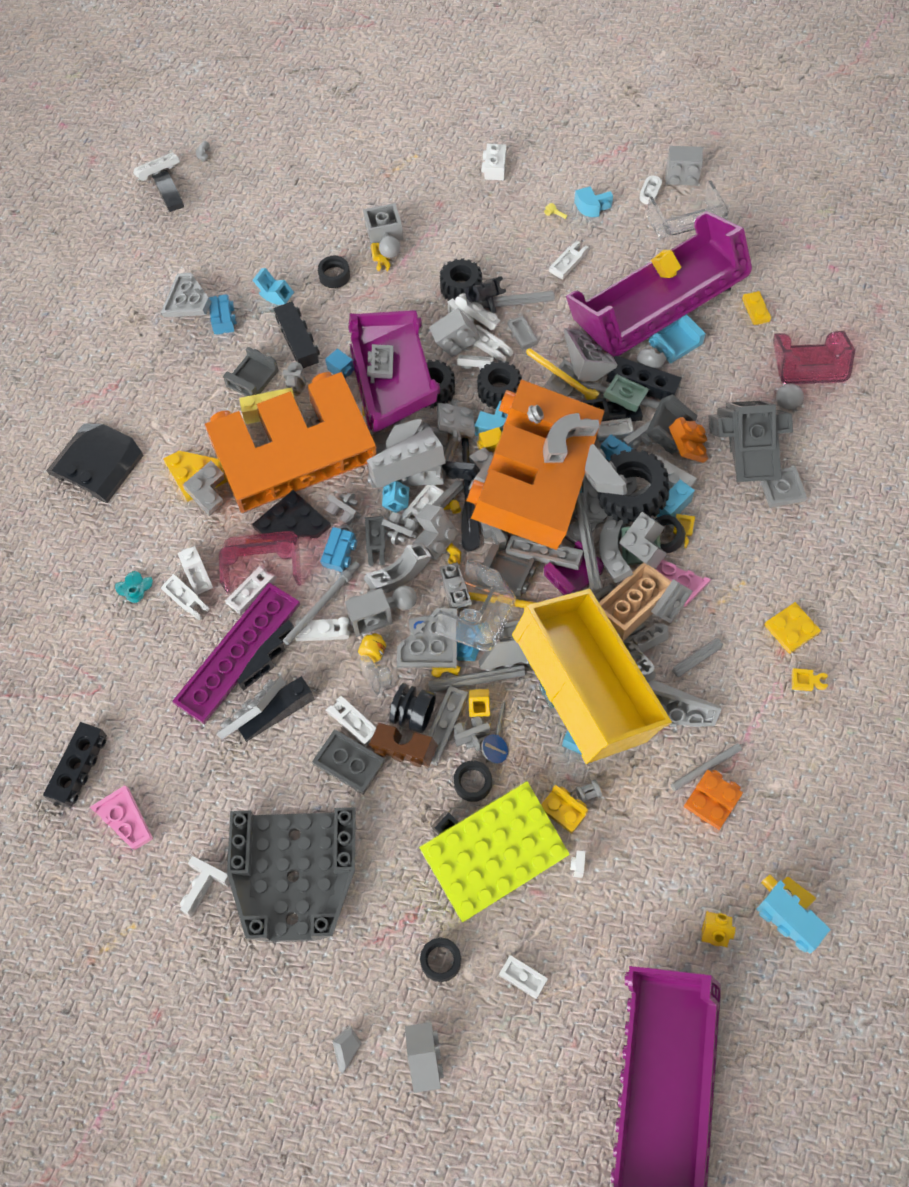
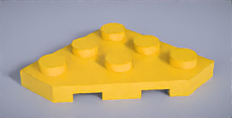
M177 451L163 458L187 502L191 501L192 497L184 490L183 484L208 462L212 461L223 472L217 458L184 451ZM224 474V480H223L222 482H220L216 487H218V486H220V485H222V484H224V483L227 482V479H226V477H225V474Z

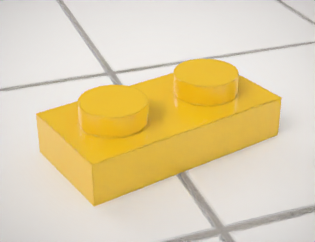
M760 291L743 294L742 300L753 325L770 322L771 316Z

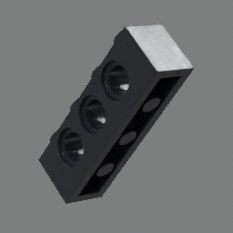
M616 355L614 356L617 367L607 373L606 382L611 384L618 374L648 388L647 397L659 400L672 394L676 397L682 377Z
M83 722L79 723L43 793V796L48 801L69 809L77 802L79 791L82 785L86 784L89 777L88 773L91 767L95 766L100 749L106 744L107 735L102 729ZM90 744V747L83 751V748ZM81 762V765L77 769H74V766L77 763ZM68 781H72L70 786L64 788Z

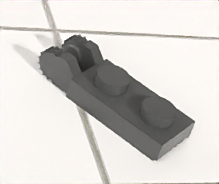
M384 516L365 517L366 551L368 553L369 566H373V553L380 552V565H385L384 525H382Z

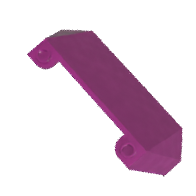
M415 310L349 314L348 330L351 333L350 339L352 343L349 344L369 431L377 432L436 402L437 394H440L439 383H436L435 379L431 380L418 334L419 328L422 327L421 317H418ZM372 344L393 346L392 379L374 378V383H371V377H367L368 366H371V362H368V351L372 352Z

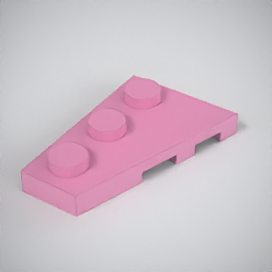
M662 560L656 568L658 572L671 582L674 579L693 591L683 605L684 607L711 581L707 577L701 578L694 575L692 571L679 569L675 564Z
M127 786L121 787L90 807L132 849L136 850L153 839Z

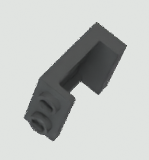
M250 347L246 348L247 355L234 372L230 373L227 371L223 375L227 387L246 397L260 394L278 372L277 363L273 357L266 356L259 350Z
M673 394L660 400L646 431V434L652 440L660 444L670 454L679 452L669 426L680 417H684L686 421H696L698 417Z
M492 543L478 573V583L520 598L522 593L527 592L530 584L528 580L536 572L537 567L534 566L535 559L531 558L528 562L501 552L500 545Z

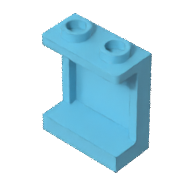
M686 314L649 337V343L660 353L663 352L666 360L671 364L702 345L706 333Z

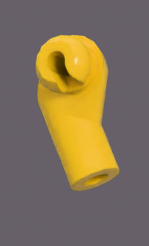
M451 542L446 548L450 553L448 564L457 562L460 564L462 552Z
M457 665L456 668H432L431 674L436 678H439L444 672L458 676L461 667Z

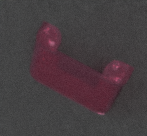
M845 331L829 333L825 344L791 346V338L788 334H774L773 345L778 374L782 383H841L850 378L856 350Z

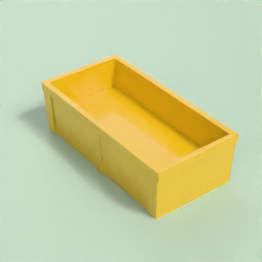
M591 589L526 605L525 612L512 636L524 652L547 692V697L555 706L582 753L581 756L586 764L648 742L661 729L672 723Z

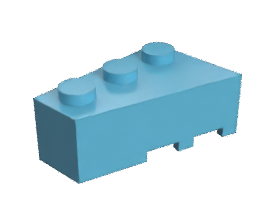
M780 880L756 910L760 912L759 915L765 921H771L778 927L777 930L783 936L792 938L796 942L795 945L801 951L811 954L831 929L813 911H807L798 904L800 899L796 895L791 897L783 889L785 884Z

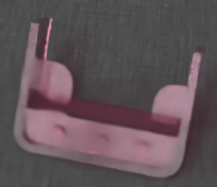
M292 531L235 536L226 539L219 552L220 584L225 592L230 593L229 565L234 564L239 556L277 553L282 559H292L293 577L297 585L300 586V549L297 535Z

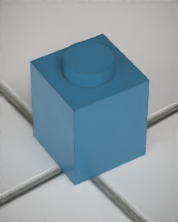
M338 348L325 359L327 370L332 374L342 372L344 378H346L354 370L353 359Z

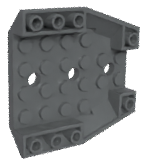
M356 807L335 808V813L254 815L251 810L230 811L227 875L246 939L265 942H305L333 936L355 872ZM294 830L301 832V836L297 840H291L289 837L290 833ZM293 871L298 872L300 875L299 879L295 882H290L288 880L289 874ZM290 914L298 915V921L294 925L287 923V917Z

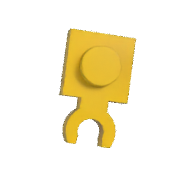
M372 243L373 261H378L377 271L381 270L382 265L385 266L386 271H389L390 258H386L380 253V243Z
M676 514V518L682 524L686 533L684 548H687L689 540L686 536H692L695 516ZM674 526L673 534H677V530H676L675 526Z
M793 668L792 690L812 691L814 686L819 690H825L828 684H822L820 679L826 680L828 675L820 673L815 676L813 675V670Z

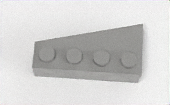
M430 427L367 460L370 477L376 488L446 463L443 446Z

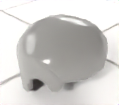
M654 348L651 350L643 349L637 356L638 363L658 370L662 368L666 361L664 353L657 354Z
M794 383L785 384L778 389L776 401L784 409L795 410L803 404V390Z

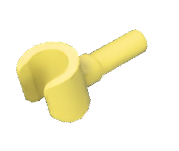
M549 203L544 210L547 216H550L552 213L564 219L568 216L558 211L554 203Z

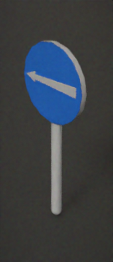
M502 702L496 734L486 736L482 742L483 755L489 762L494 764L502 763L508 756L507 744L499 736L506 705L505 702Z

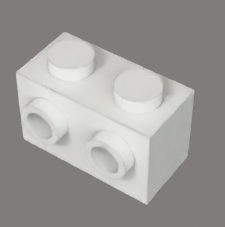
M487 144L486 150H483V160L485 162H482V172L485 173V180H504L506 144Z

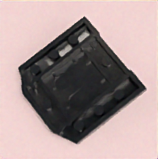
M84 423L46 471L49 475L61 481L66 480L90 492L93 497L108 503L144 455L133 438L105 424Z

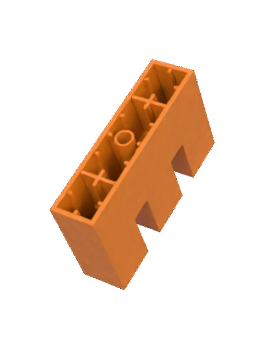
M330 372L320 373L312 379L311 384H308L310 402L320 424L307 428L291 391L258 403L259 418L270 443L255 448L240 411L234 413L228 410L217 412L210 418V422L205 423L208 437L241 513L285 497L292 490L297 492L367 464L368 459L376 455L375 442L342 372L334 375Z
M521 379L516 393L506 390L499 408V411L508 414L503 426L504 429L494 451L484 483L474 479L466 501L476 504L471 519L557 550L567 533L585 475L590 445L595 443L598 430L595 436H572L567 438L566 446L568 453L563 463H544V442L550 429L560 418L569 414L579 413L580 420H599L600 426L604 410ZM531 405H539L543 411L544 418L538 424L530 421L527 412Z

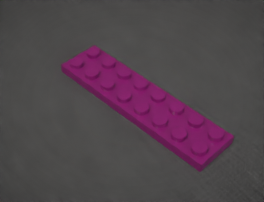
M268 583L173 699V704L205 725L237 685L238 679L247 663L259 647L289 620L300 606V602L273 584Z

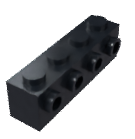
M291 301L273 308L276 321L295 361L300 363L303 368L319 363L318 355H320L318 346L312 343L314 339L311 332H307L308 327L305 320L300 318L302 315L299 307L295 308Z

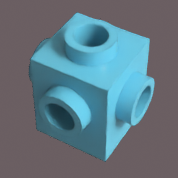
M398 481L383 487V507L395 513L408 507L409 487Z

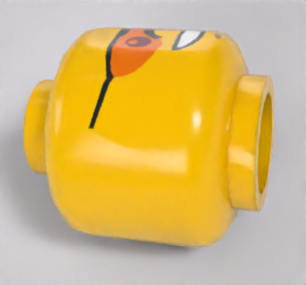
M373 633L363 637L358 653L363 661L374 664L382 659L387 645L381 635Z

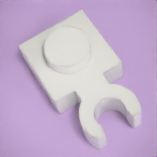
M577 851L576 856L571 857L570 870H574L573 877H583L585 851Z

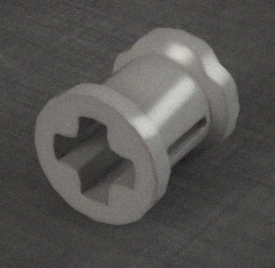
M595 779L590 784L576 787L577 796L584 803L594 797H602L601 789Z

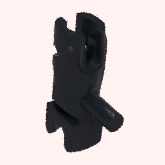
M503 277L491 278L466 288L467 300L471 303L484 302L486 300L489 311L496 313L493 297L506 293V289L500 287V281L503 280Z

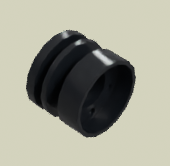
M402 683L392 700L389 722L396 724L399 721V726L404 727L409 719L410 730L424 733L434 710L436 693L422 689L416 697V687L411 686L409 689L408 684Z

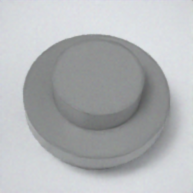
M539 405L529 406L528 418L536 424L540 423L541 419L544 418L542 409Z

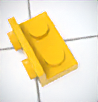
M557 785L553 786L551 793L541 804L546 814L571 834H573L588 813L587 806L580 799L575 800L570 796V792L567 789Z

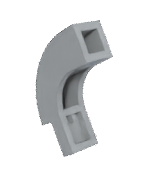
M579 413L566 415L556 421L544 442V463H563L568 453L566 439L572 436H595L600 427L599 420H580Z
M422 542L408 545L396 562L384 569L366 573L364 580L371 590L382 588L385 593L391 592L417 576L432 556Z

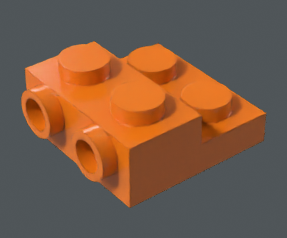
M684 417L677 418L669 426V429L681 457L702 463L706 462L709 458L703 443L708 439L705 435L704 427L697 424L696 421H686Z
M707 769L684 807L720 830L743 792L740 791L741 787L737 783L732 781L728 783L722 779L721 773L716 770L709 771Z

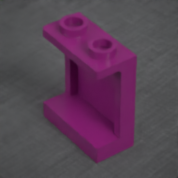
M578 540L575 542L574 548L583 550V545ZM583 556L579 570L552 565L550 562L544 566L543 575L563 595L582 591L589 585L585 556ZM596 556L599 575H602L604 565L602 560Z

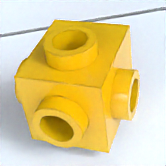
M706 911L701 929V941L727 948L729 940L734 939L736 927L732 926V917L723 913Z

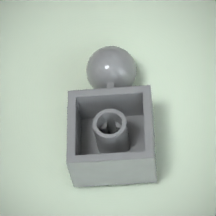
M392 203L363 209L370 243H380L379 250L384 257H396L400 252L399 241L404 240L402 223L396 204Z
M400 586L393 592L392 597L389 598L385 597L382 588L378 590L372 589L367 594L361 596H353L345 601L348 617L356 637L391 625L390 609L395 607L400 610L411 609L416 604L417 595L413 588Z

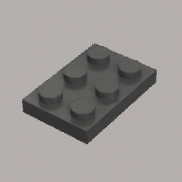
M334 729L313 759L312 764L364 795L386 761L383 757Z

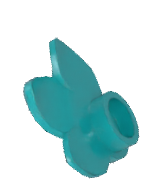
M132 571L127 574L124 582H117L115 584V589L118 595L125 596L132 603H137L143 599L144 592L151 588L153 579L152 577L142 578L138 571Z

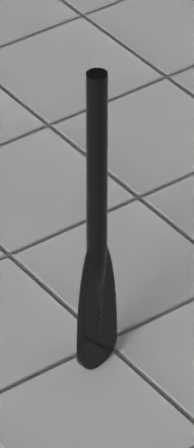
M462 438L463 463H470L469 439ZM464 479L465 503L462 512L461 541L462 547L466 551H474L480 546L478 521L471 519L475 507L473 503L466 501L470 492L469 486L471 481Z

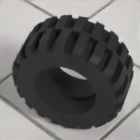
M631 449L629 452L623 450L618 455L615 453L610 456V460L607 459V461H611L614 464L619 476L623 475L625 479L630 477L643 478L651 485L644 493L637 496L597 492L599 504L608 516L612 515L616 521L623 520L625 524L635 522L641 512L650 517H656L660 514L659 509L663 510L665 508L670 490L668 472L664 468V463L661 460H657L656 455H648V451L641 450V452H638L637 449Z

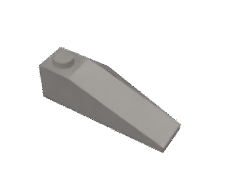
M564 328L573 371L578 380L582 382H595L617 367L614 358L609 353L604 354L601 346L592 344V339L583 331Z
M648 681V684L672 721L669 725L670 727H677V725H689L690 727L715 726L722 710L720 706L661 682Z

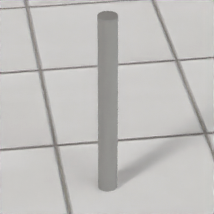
M739 743L735 744L671 784L674 791L680 789L704 774L707 769L714 768L740 752L742 747Z

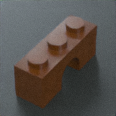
M378 723L369 743L374 753L381 757L391 756L399 762L409 761L416 767H421L422 765L430 766L438 747L433 737L414 732L408 743L400 745L402 734L396 727Z

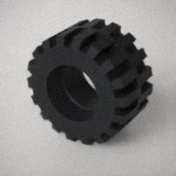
M461 258V260L454 259V261H449L447 265L444 264L443 269L440 271V291L444 299H448V301L452 298L456 300L460 294L465 293L466 288L482 283L481 268L477 266V263H472L469 259Z
M428 360L426 363L431 380L435 379L436 382L440 383V394H437L436 402L428 405L431 409H434L435 406H438V403L446 404L453 399L455 395V377L451 367L446 366L445 362L440 363L439 360H435V362Z
M500 360L497 363L492 361L490 365H484V368L480 369V374L477 376V392L483 404L486 403V406L489 408L493 406V409H497L506 390L516 393L522 379L519 369H516V366L513 364L509 365L507 361L502 363ZM504 383L506 384V386L495 387L493 386V384Z

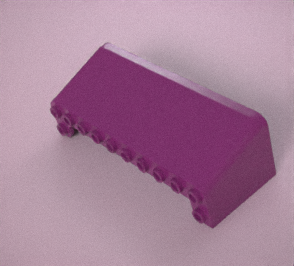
M705 211L695 219L694 227L696 234L671 249L681 266L675 276L672 278L660 277L653 263L649 262L587 301L582 292L575 290L566 295L573 319L612 357L615 355L620 356L750 275L752 265L744 228Z
M629 966V972L625 973V986H628L632 995L631 998H628L627 1011L630 1012L629 1021H626L625 1035L628 1037L627 1045H624L622 1053L623 1059H625V1069H622L620 1074L623 1090L618 1096V1107L621 1108L620 1118L617 1117L615 1126L616 1132H618V1143L615 1142L613 1147V1157L616 1158L615 1168L611 1170V1183H614L613 1187H708L721 985L712 975Z

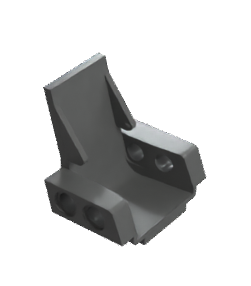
M759 400L728 402L726 407L717 409V414L708 415L711 434L719 438L733 437L731 448L736 471V482L782 479L779 434L793 433L791 413L776 410V404Z

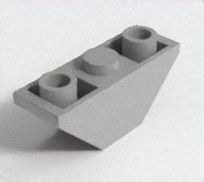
M416 419L394 426L386 440L387 449L425 429L423 420Z
M594 444L590 445L585 466L587 480L597 492L625 495L628 483L624 476L618 475L614 464L605 459L606 456L602 449H597Z
M458 562L440 566L450 608L472 605Z
M513 636L494 639L478 661L481 670L485 669V671H492L500 666L513 667L516 665L515 663L521 662L530 664Z

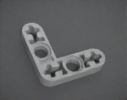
M662 623L655 624L623 641L628 651H630L632 658L640 659L636 664L647 682L653 680L656 673L654 665L642 652L669 638L668 627ZM643 639L648 640V641L645 642V643H639V642H638V641L643 640Z

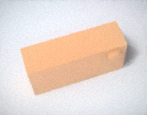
M644 562L632 572L633 575L622 581L599 602L622 641L653 614L651 610L671 583L669 579Z

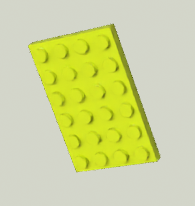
M525 781L419 846L420 851L461 922L471 918L570 855L528 781Z

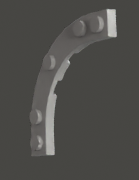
M651 484L640 489L637 492L632 493L630 496H637L644 493ZM611 515L607 518L602 528L599 550L607 572L614 582L618 583L630 577L633 573L621 556L619 549V538L622 535V528L626 527L625 523H623V520H614Z

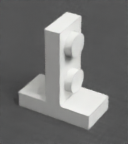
M193 546L179 552L178 556L194 592L198 595L212 589V583L196 547Z
M194 856L191 857L188 864L192 869L201 874L195 877L192 883L193 888L189 894L183 897L180 904V910L191 918L213 880L227 887L230 885L226 873Z

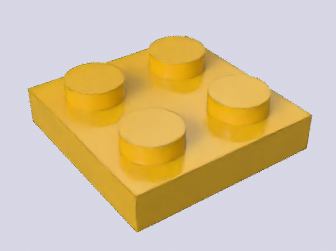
M796 602L764 624L789 654L821 632L818 626Z

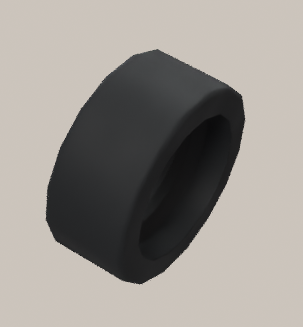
M328 256L321 260L318 264L320 282L328 288H339L347 284L350 279V268L347 260L340 256ZM333 267L344 270L343 273L335 277L324 274L326 270Z
M662 515L654 519L662 526L670 524L675 526L677 534L671 542L666 544L660 543L661 549L666 553L679 549L685 541L686 533L678 519L671 515Z
M476 760L462 763L454 773V788L457 795L469 802H478L484 799L492 788V774L489 768L484 763ZM469 770L481 772L485 778L484 787L478 792L466 791L461 785V778L465 772Z
M441 937L426 943L420 955L421 968L425 975L436 982L449 981L457 975L462 961L457 945L451 940ZM445 947L453 954V965L447 972L437 973L430 968L428 956L433 949Z

